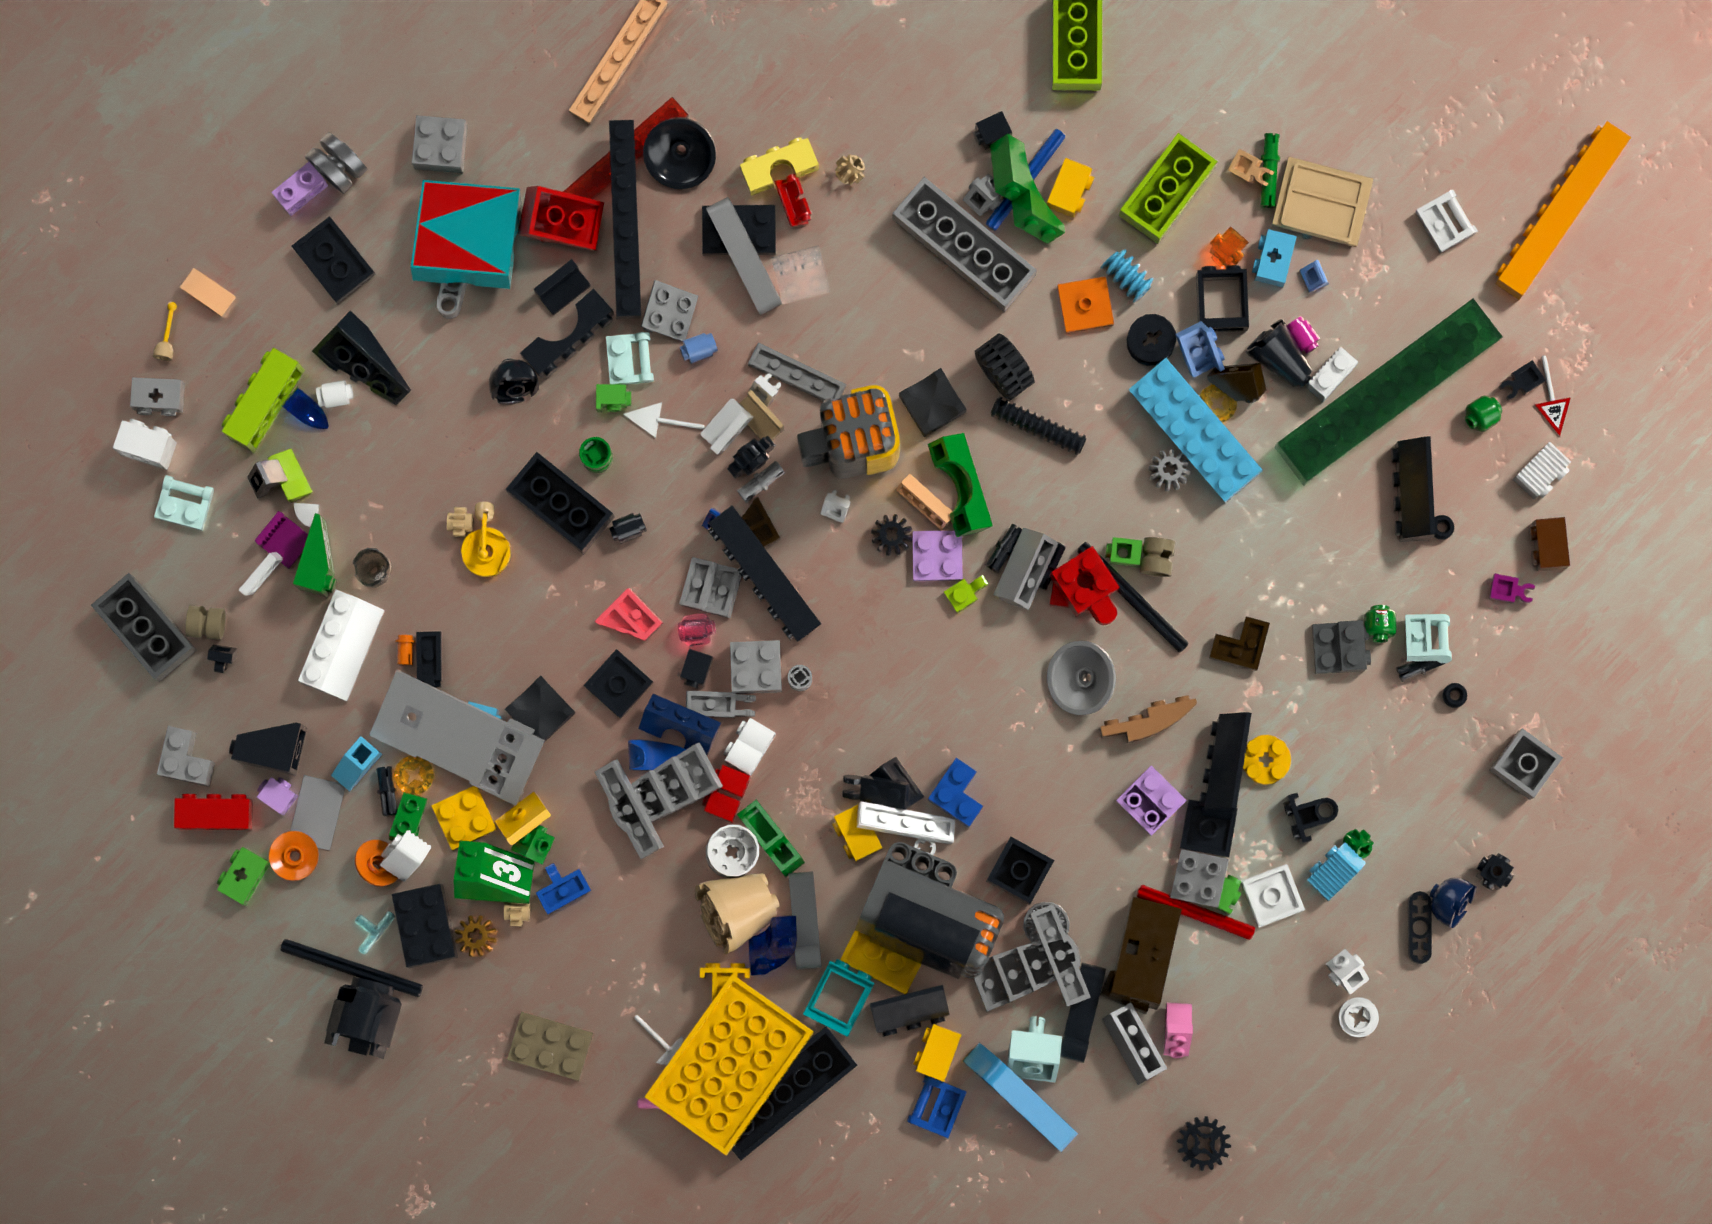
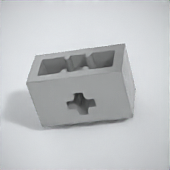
M132 377L130 407L133 410H137V414L151 415L152 411L161 412V415L176 416V412L183 413L185 383L177 379ZM159 392L163 398H159L156 403L152 397H156Z

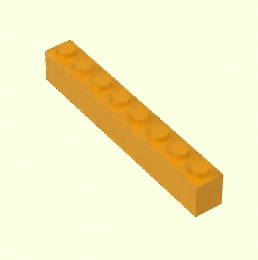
M1607 121L1603 127L1600 125L1596 127L1590 136L1594 139L1589 147L1587 145L1583 146L1577 155L1580 159L1577 165L1571 164L1563 175L1566 178L1562 186L1557 184L1550 194L1553 200L1549 206L1543 204L1536 216L1540 218L1535 226L1530 223L1522 236L1526 238L1522 245L1518 243L1509 254L1512 257L1509 264L1503 263L1495 274L1499 277L1495 284L1518 300L1524 295L1631 139V136Z

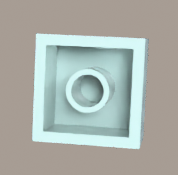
M1037 1016L1030 1017L1029 1032L1012 1030L1007 1066L1020 1079L1056 1083L1060 1064L1062 1036L1044 1034L1045 1019L1039 1017L1038 1026H1036Z

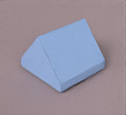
M1319 260L1300 269L1309 292L1329 284Z

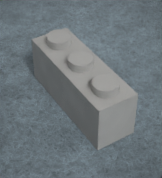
M1023 528L993 595L1008 604L1029 610L1058 542L1044 533Z
M1132 1003L1121 1007L1102 1019L1138 1085L1167 1069Z

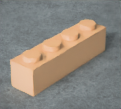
M911 474L897 487L896 491L941 531L951 522L949 514L952 510L945 506L940 499L935 497Z

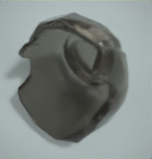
M377 548L361 550L353 560L356 572L355 577L364 586L376 588L387 582L391 574V563L389 558Z

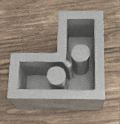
M168 726L157 775L210 787L215 762L192 756L197 733Z

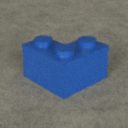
M956 758L928 798V801L969 828L983 808L980 803L963 793L977 771Z

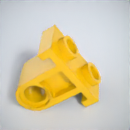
M705 963V968H700V978H706V973H712L713 1001L732 974L737 978L738 974H745V979H750L751 969L745 968V963H730V968H720V963Z

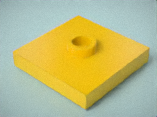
M533 791L516 806L495 820V823L507 841L514 845L548 819L551 814Z

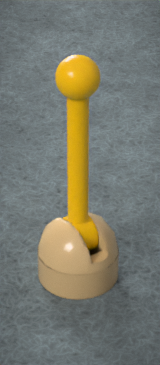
M169 302L167 305L169 312L162 342L155 346L153 351V357L163 361H171L173 358V348L168 343L173 312L177 309L175 302Z
M478 502L475 504V516L478 521L482 522L481 550L478 552V555L481 559H485L488 556V551L486 550V525L494 516V505L490 502Z

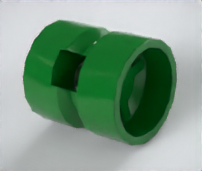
M591 437L581 444L579 456L588 471L602 473L611 466L613 453L609 444L604 439Z

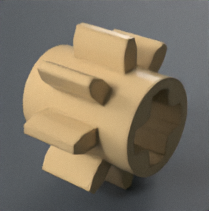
M848 154L846 157L842 156L836 162L838 166L835 169L836 176L842 183L852 185L855 182L858 184L865 177L863 174L865 165L860 157Z
M454 507V513L448 512L447 531H453L454 537H466V532H472L473 513H467L466 507Z
M505 902L504 920H510V926L522 927L523 921L530 920V902L529 904Z

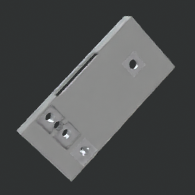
M399 670L396 671L369 734V736L415 758L418 756L470 781L469 784L515 806L521 801L524 787L545 740L533 735L534 729L510 718L506 722ZM411 712L416 715V720L414 721L408 717V714ZM501 754H504L507 759H503ZM496 765H500L502 770H499ZM492 775L497 777V781L492 778Z

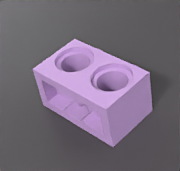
M308 162L273 190L272 194L286 212L292 216L328 187V184L315 167Z

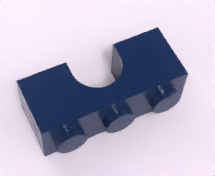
M652 694L638 729L658 738H661L667 729L677 730L685 737L684 749L687 750L691 746L700 743L708 756L715 742L721 722L656 694Z

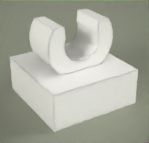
M770 373L765 375V377L760 375L750 388L767 407L774 401L781 387L780 382L775 386L768 382L772 376Z
M834 490L832 493L827 494L820 514L843 523L851 503L849 501L850 496L846 495L845 499L836 496L837 490Z

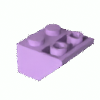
M1151 765L1116 801L1152 836L1187 800Z

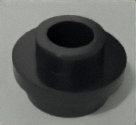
M1445 515L1436 516L1435 535L1433 537L1439 540L1449 538L1454 532L1452 519ZM1442 523L1446 526L1445 532H1440L1437 529L1438 524Z
M1459 683L1447 685L1442 693L1443 701L1452 708L1462 706L1467 700L1465 687ZM1452 691H1456L1459 694L1457 700L1451 699L1450 693Z

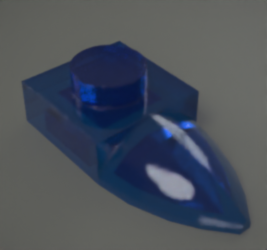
M298 386L282 404V407L307 426L317 429H328V420L322 408Z

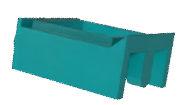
M836 959L835 963L829 961L803 1015L848 1037L875 983L871 981L872 976L860 970L856 974L848 970L849 964ZM831 972L865 988L847 1024L814 1007Z

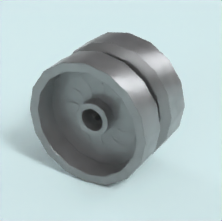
M328 132L320 140L321 146L328 155L318 148H312L305 155V158L330 184L344 194L352 186L351 179L344 171H347L355 178H360L368 169L353 150L332 133Z

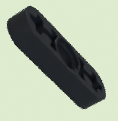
M1419 891L1413 893L1408 899V957L1413 963L1423 964L1432 955V910L1430 896L1425 892ZM1418 896H1421V899L1426 901V905L1421 907V914L1427 913V918L1422 916L1412 917V913H1418V906L1413 905V901L1417 900ZM1418 920L1426 924L1427 929L1423 935H1417L1413 931V924ZM1413 938H1427V943L1421 942L1422 950H1426V955L1422 956L1421 960H1418L1417 955H1413V950L1418 949V942L1413 943Z

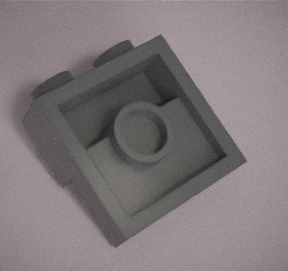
M1363 620L1312 624L1315 674L1365 671L1367 665H1371L1370 650H1365V640H1369V634L1366 632Z

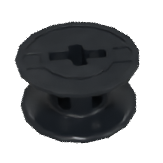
M1146 314L1137 318L1131 325L1126 338L1127 349L1131 357L1138 363L1146 366H1157L1162 360L1168 359L1172 355L1176 344V331L1172 323L1165 317L1157 314ZM1157 334L1160 335L1156 338L1155 345L1152 342L1146 346L1143 345L1147 341L1148 335L1151 338Z

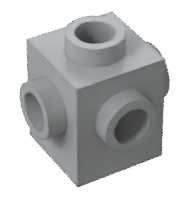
M990 174L982 179L977 177L969 185L970 191L963 198V201L979 216L989 209L994 211L1003 202L1001 195L995 192L994 178Z

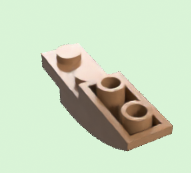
M1188 695L1177 697L1174 703L1166 704L1165 700L1151 702V707L1146 709L1147 718H1143V714L1130 716L1128 717L1129 721L1119 723L1118 719L1104 721L1105 726L1099 728L1101 738L1126 734L1127 743L1151 737L1177 723L1187 715L1197 704L1196 699H1190Z

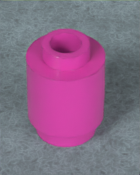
M1302 316L1287 325L1301 352L1305 351L1308 354L1319 346L1317 344L1320 340L1319 336L1307 320L1304 321Z

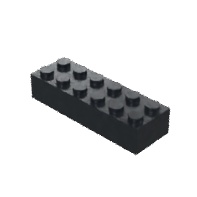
M827 1026L808 1040L733 1146L732 1151L740 1161L858 1066Z

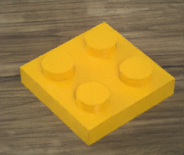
M475 786L431 805L452 851L459 848L460 841L473 842L498 830L479 788Z

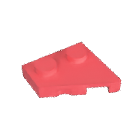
M627 588L595 620L599 625L642 640H647L663 624L655 613L630 588Z

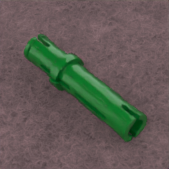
M1265 133L1264 155H1261L1263 167L1272 170L1274 174L1271 175L1265 172L1262 175L1263 181L1267 182L1268 185L1262 184L1260 207L1275 208L1277 167L1281 157L1278 155L1280 134Z

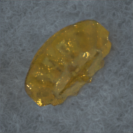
M1212 384L1201 392L1200 398L1211 409L1213 405L1211 398L1218 400L1223 396L1225 397L1221 404L1225 411L1220 408L1212 410L1223 423L1234 415L1237 401Z
M410 755L399 761L394 771L396 785L403 792L412 795L424 793L431 787L434 778L432 765L429 761L418 756L415 758ZM421 766L418 774L423 781L414 779L409 783L410 775L405 771L406 768L415 771Z

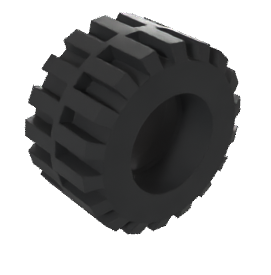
M998 333L975 350L978 364L1003 397L1012 400L1035 383L1034 375L1027 362L1012 342L1004 335Z

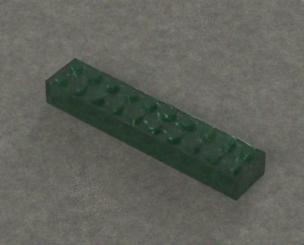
M1473 298L1277 442L1275 449L1303 486H1305L1496 345L1503 336Z

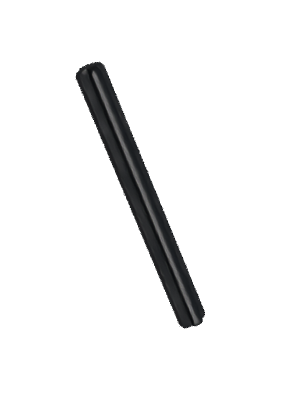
M1084 542L1077 549V552L1080 554L1090 548L1091 545L1088 542ZM1098 553L1120 587L1117 592L1178 652H1182L1188 646V641Z
M284 939L280 950L284 953L358 978L394 987V990L415 997H420L423 990L422 984L288 939Z

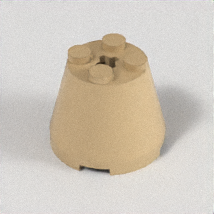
M764 873L711 880L695 886V899L697 901L701 900L702 903L700 905L702 921L717 947L723 946L724 954L737 950L776 919V909L780 907L779 901L775 894H770L767 887L769 885Z

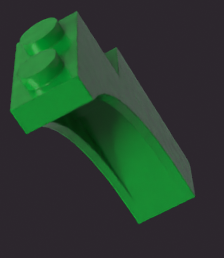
M1006 134L992 143L990 149L995 192L1012 201L1014 225L1047 244L1065 233V225L1047 206L1034 183L1027 163L1025 144L1010 134Z

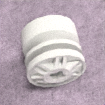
M727 825L719 828L710 837L706 845V859L709 867L717 875L724 878L745 875L755 866L759 857V844L756 836L749 829L741 825ZM727 846H730L732 849L735 847L738 849L735 854L737 858L734 859L732 856H726Z

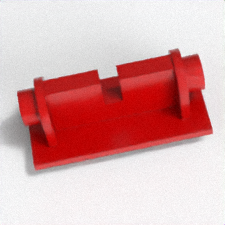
M791 174L784 180L774 181L790 227L809 224L808 221L811 220L812 212L809 209L806 198H799L804 193L799 177Z

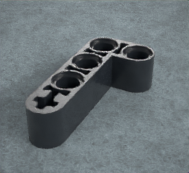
M1082 962L1080 972L1091 998L1071 1005L1060 1053L1061 1058L1084 1063L1092 1025L1106 973V968Z

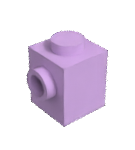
M272 777L269 781L265 779L257 790L259 792L257 798L283 816L287 813L298 795L289 789L292 785L281 777L278 780Z

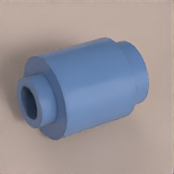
M702 333L683 340V346L680 347L684 361L689 360L691 364L711 357L713 353L718 351L711 333L707 335Z

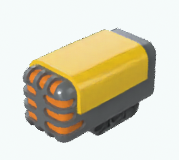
M878 385L852 389L851 394L841 395V398L831 400V398L824 400L820 406L821 428L797 435L803 467L829 462L831 472L839 479L888 471L897 464L900 455V437L891 398L888 392Z

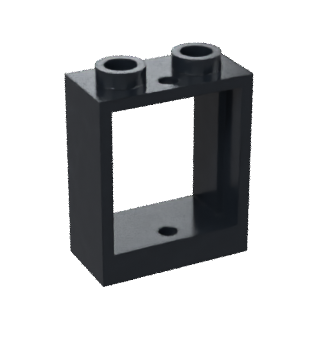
M1230 265L1222 270H1216L1215 266H1204L1201 268L1202 270H1198L1196 273L1198 322L1202 321L1208 328L1212 327L1214 332L1247 331L1249 328L1247 269H1241L1239 265ZM1239 280L1240 317L1205 318L1203 281Z

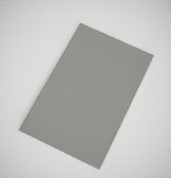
M304 775L290 831L303 832L314 840L318 848L330 851L345 787L337 782Z

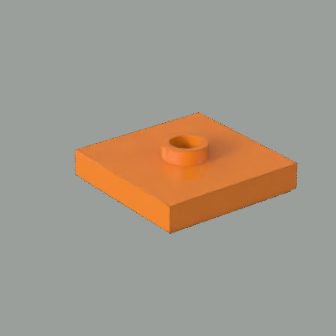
M1106 276L1057 285L1065 333L1114 325Z

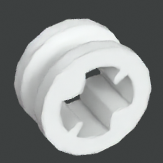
M923 839L916 840L914 844L915 848L920 850L921 848H918V844H924L927 841L931 844L929 848H932V851L929 854H935L936 844L934 841H928Z

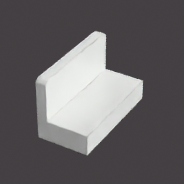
M732 398L701 432V436L712 445L710 448L717 455L722 454L754 417Z

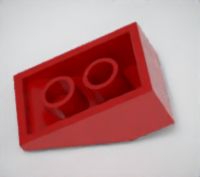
M541 186L527 187L518 235L595 250L605 202Z

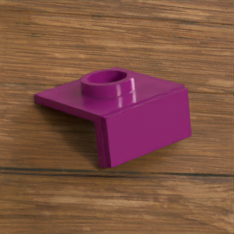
M278 511L254 541L268 553L277 552L283 557L281 563L290 569L303 553L308 533L287 518L282 512Z

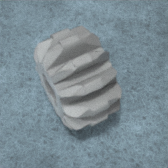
M1170 449L1168 457L1162 450L1159 453L1161 459L1156 456L1152 458L1153 463L1156 465H1150L1148 470L1156 473L1150 476V480L1159 479L1156 484L1157 488L1161 487L1162 483H1165V491L1170 490L1171 484L1175 490H1178L1180 488L1178 481L1186 484L1187 479L1183 475L1187 476L1191 473L1189 469H1184V467L1189 465V461L1180 462L1183 457L1181 452L1177 457H1173L1174 449ZM1166 465L1176 469L1172 476L1169 472L1164 473Z

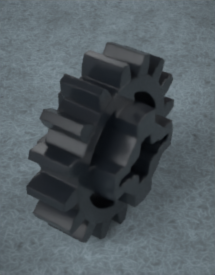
M769 436L763 437L760 441H757L755 438L737 450L738 452L733 456L735 460L729 465L727 470L735 479L744 473L748 476L751 475L771 458L768 454L776 446Z
M1204 1116L1203 1122H1200L1198 1117H1195V1124L1192 1125L1186 1122L1185 1124L1188 1129L1186 1131L1179 1130L1183 1135V1139L1176 1140L1177 1143L1182 1144V1148H1179L1177 1151L1178 1153H1185L1182 1159L1183 1162L1191 1160V1168L1199 1164L1200 1171L1204 1170L1205 1165H1208L1209 1169L1213 1170V1163L1216 1162L1218 1165H1222L1221 1156L1227 1158L1229 1156L1224 1151L1225 1148H1231V1145L1225 1142L1226 1139L1230 1138V1134L1222 1133L1226 1127L1223 1125L1218 1128L1217 1119L1209 1123L1208 1116ZM1206 1126L1213 1130L1205 1134L1201 1133L1198 1127ZM1196 1134L1203 1139L1208 1138L1210 1140L1207 1143L1210 1151L1205 1148H1198L1200 1141ZM1189 1135H1191L1193 1146L1188 1150L1187 1140ZM1219 1137L1220 1149L1217 1153V1151L1214 1148L1215 1140H1217ZM1202 1153L1206 1154L1210 1159L1202 1161L1194 1157Z

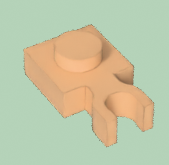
M1241 149L1238 150L1228 171L1249 182H1252L1255 177L1257 182L1265 186L1268 183L1263 181L1262 175L1265 172L1271 175L1274 174L1270 169L1259 167L1262 160Z

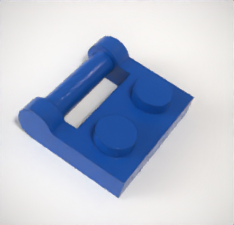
M925 1075L922 1081L924 1085L913 1113L908 1116L906 1122L949 1138L966 1091ZM933 1087L941 1090L927 1122L922 1120L921 1117Z

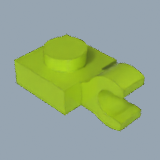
M983 575L969 585L963 579L944 591V594L958 613L978 600L974 593L987 586L988 582Z

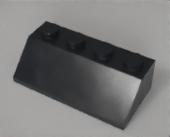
M1431 436L1397 441L1395 448H1391L1392 463L1396 462V472L1392 473L1393 487H1397V496L1393 499L1394 511H1398L1399 520L1395 521V535L1399 536L1400 542L1429 541L1435 535Z
M1252 713L1219 714L1217 721H1212L1210 735L1214 736L1213 745H1208L1206 759L1210 760L1209 769L1205 768L1202 783H1207L1206 791L1201 792L1199 807H1203L1202 815L1231 820L1236 811Z

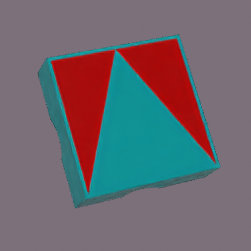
M423 180L410 267L413 281L436 283L460 282L474 286L510 289L514 264L513 246L518 233L522 203L520 188Z

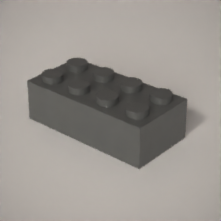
M130 573L125 575L91 604L94 610L158 682L163 680L197 651Z

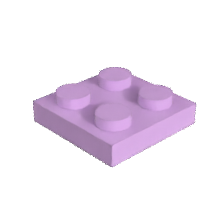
M955 531L912 532L913 581L963 580L962 536L956 537Z

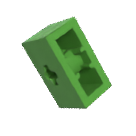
M242 847L240 851L236 849L229 861L232 865L228 872L223 871L217 881L219 885L217 890L246 906L269 868L270 862ZM245 870L247 878L239 880L237 872Z

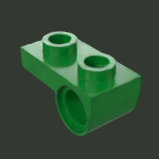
M403 792L389 833L390 841H393L397 834L403 836L408 830L414 833L415 836H418L420 823L427 805V798Z

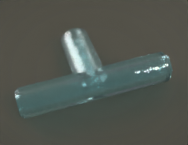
M387 911L377 925H374L362 914L355 919L358 925L370 933L358 948L361 953L367 954L394 920L395 915L392 912Z

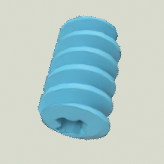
M1124 249L1120 252H1115L1100 268L1103 269L1109 266L1106 274L1108 276L1115 274L1113 282L1122 281L1120 289L1129 288L1126 295L1128 297L1136 295L1133 303H1135L1148 292L1154 278L1145 280L1144 277L1147 271L1138 273L1140 264L1131 266L1134 257L1131 256L1125 259L1124 256L1127 250Z

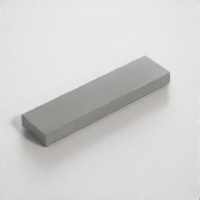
M759 342L748 362V366L765 374L770 373L771 377L823 402L828 398H831V400L841 398L840 396L847 384Z

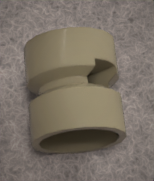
M1145 537L1142 552L1146 554V557L1141 559L1140 573L1151 576L1171 577L1173 562L1170 560V557L1174 556L1176 542L1164 538Z
M189 605L185 623L186 636L201 638L205 635L207 639L222 640L226 622L225 609L210 607L207 611L204 606Z

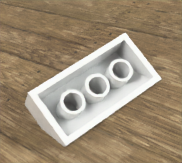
M335 589L298 681L306 686L348 701L385 610Z

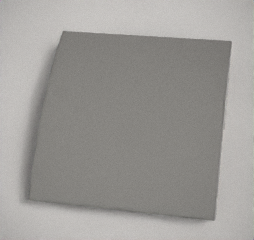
M692 557L679 604L731 618L742 576L737 568Z

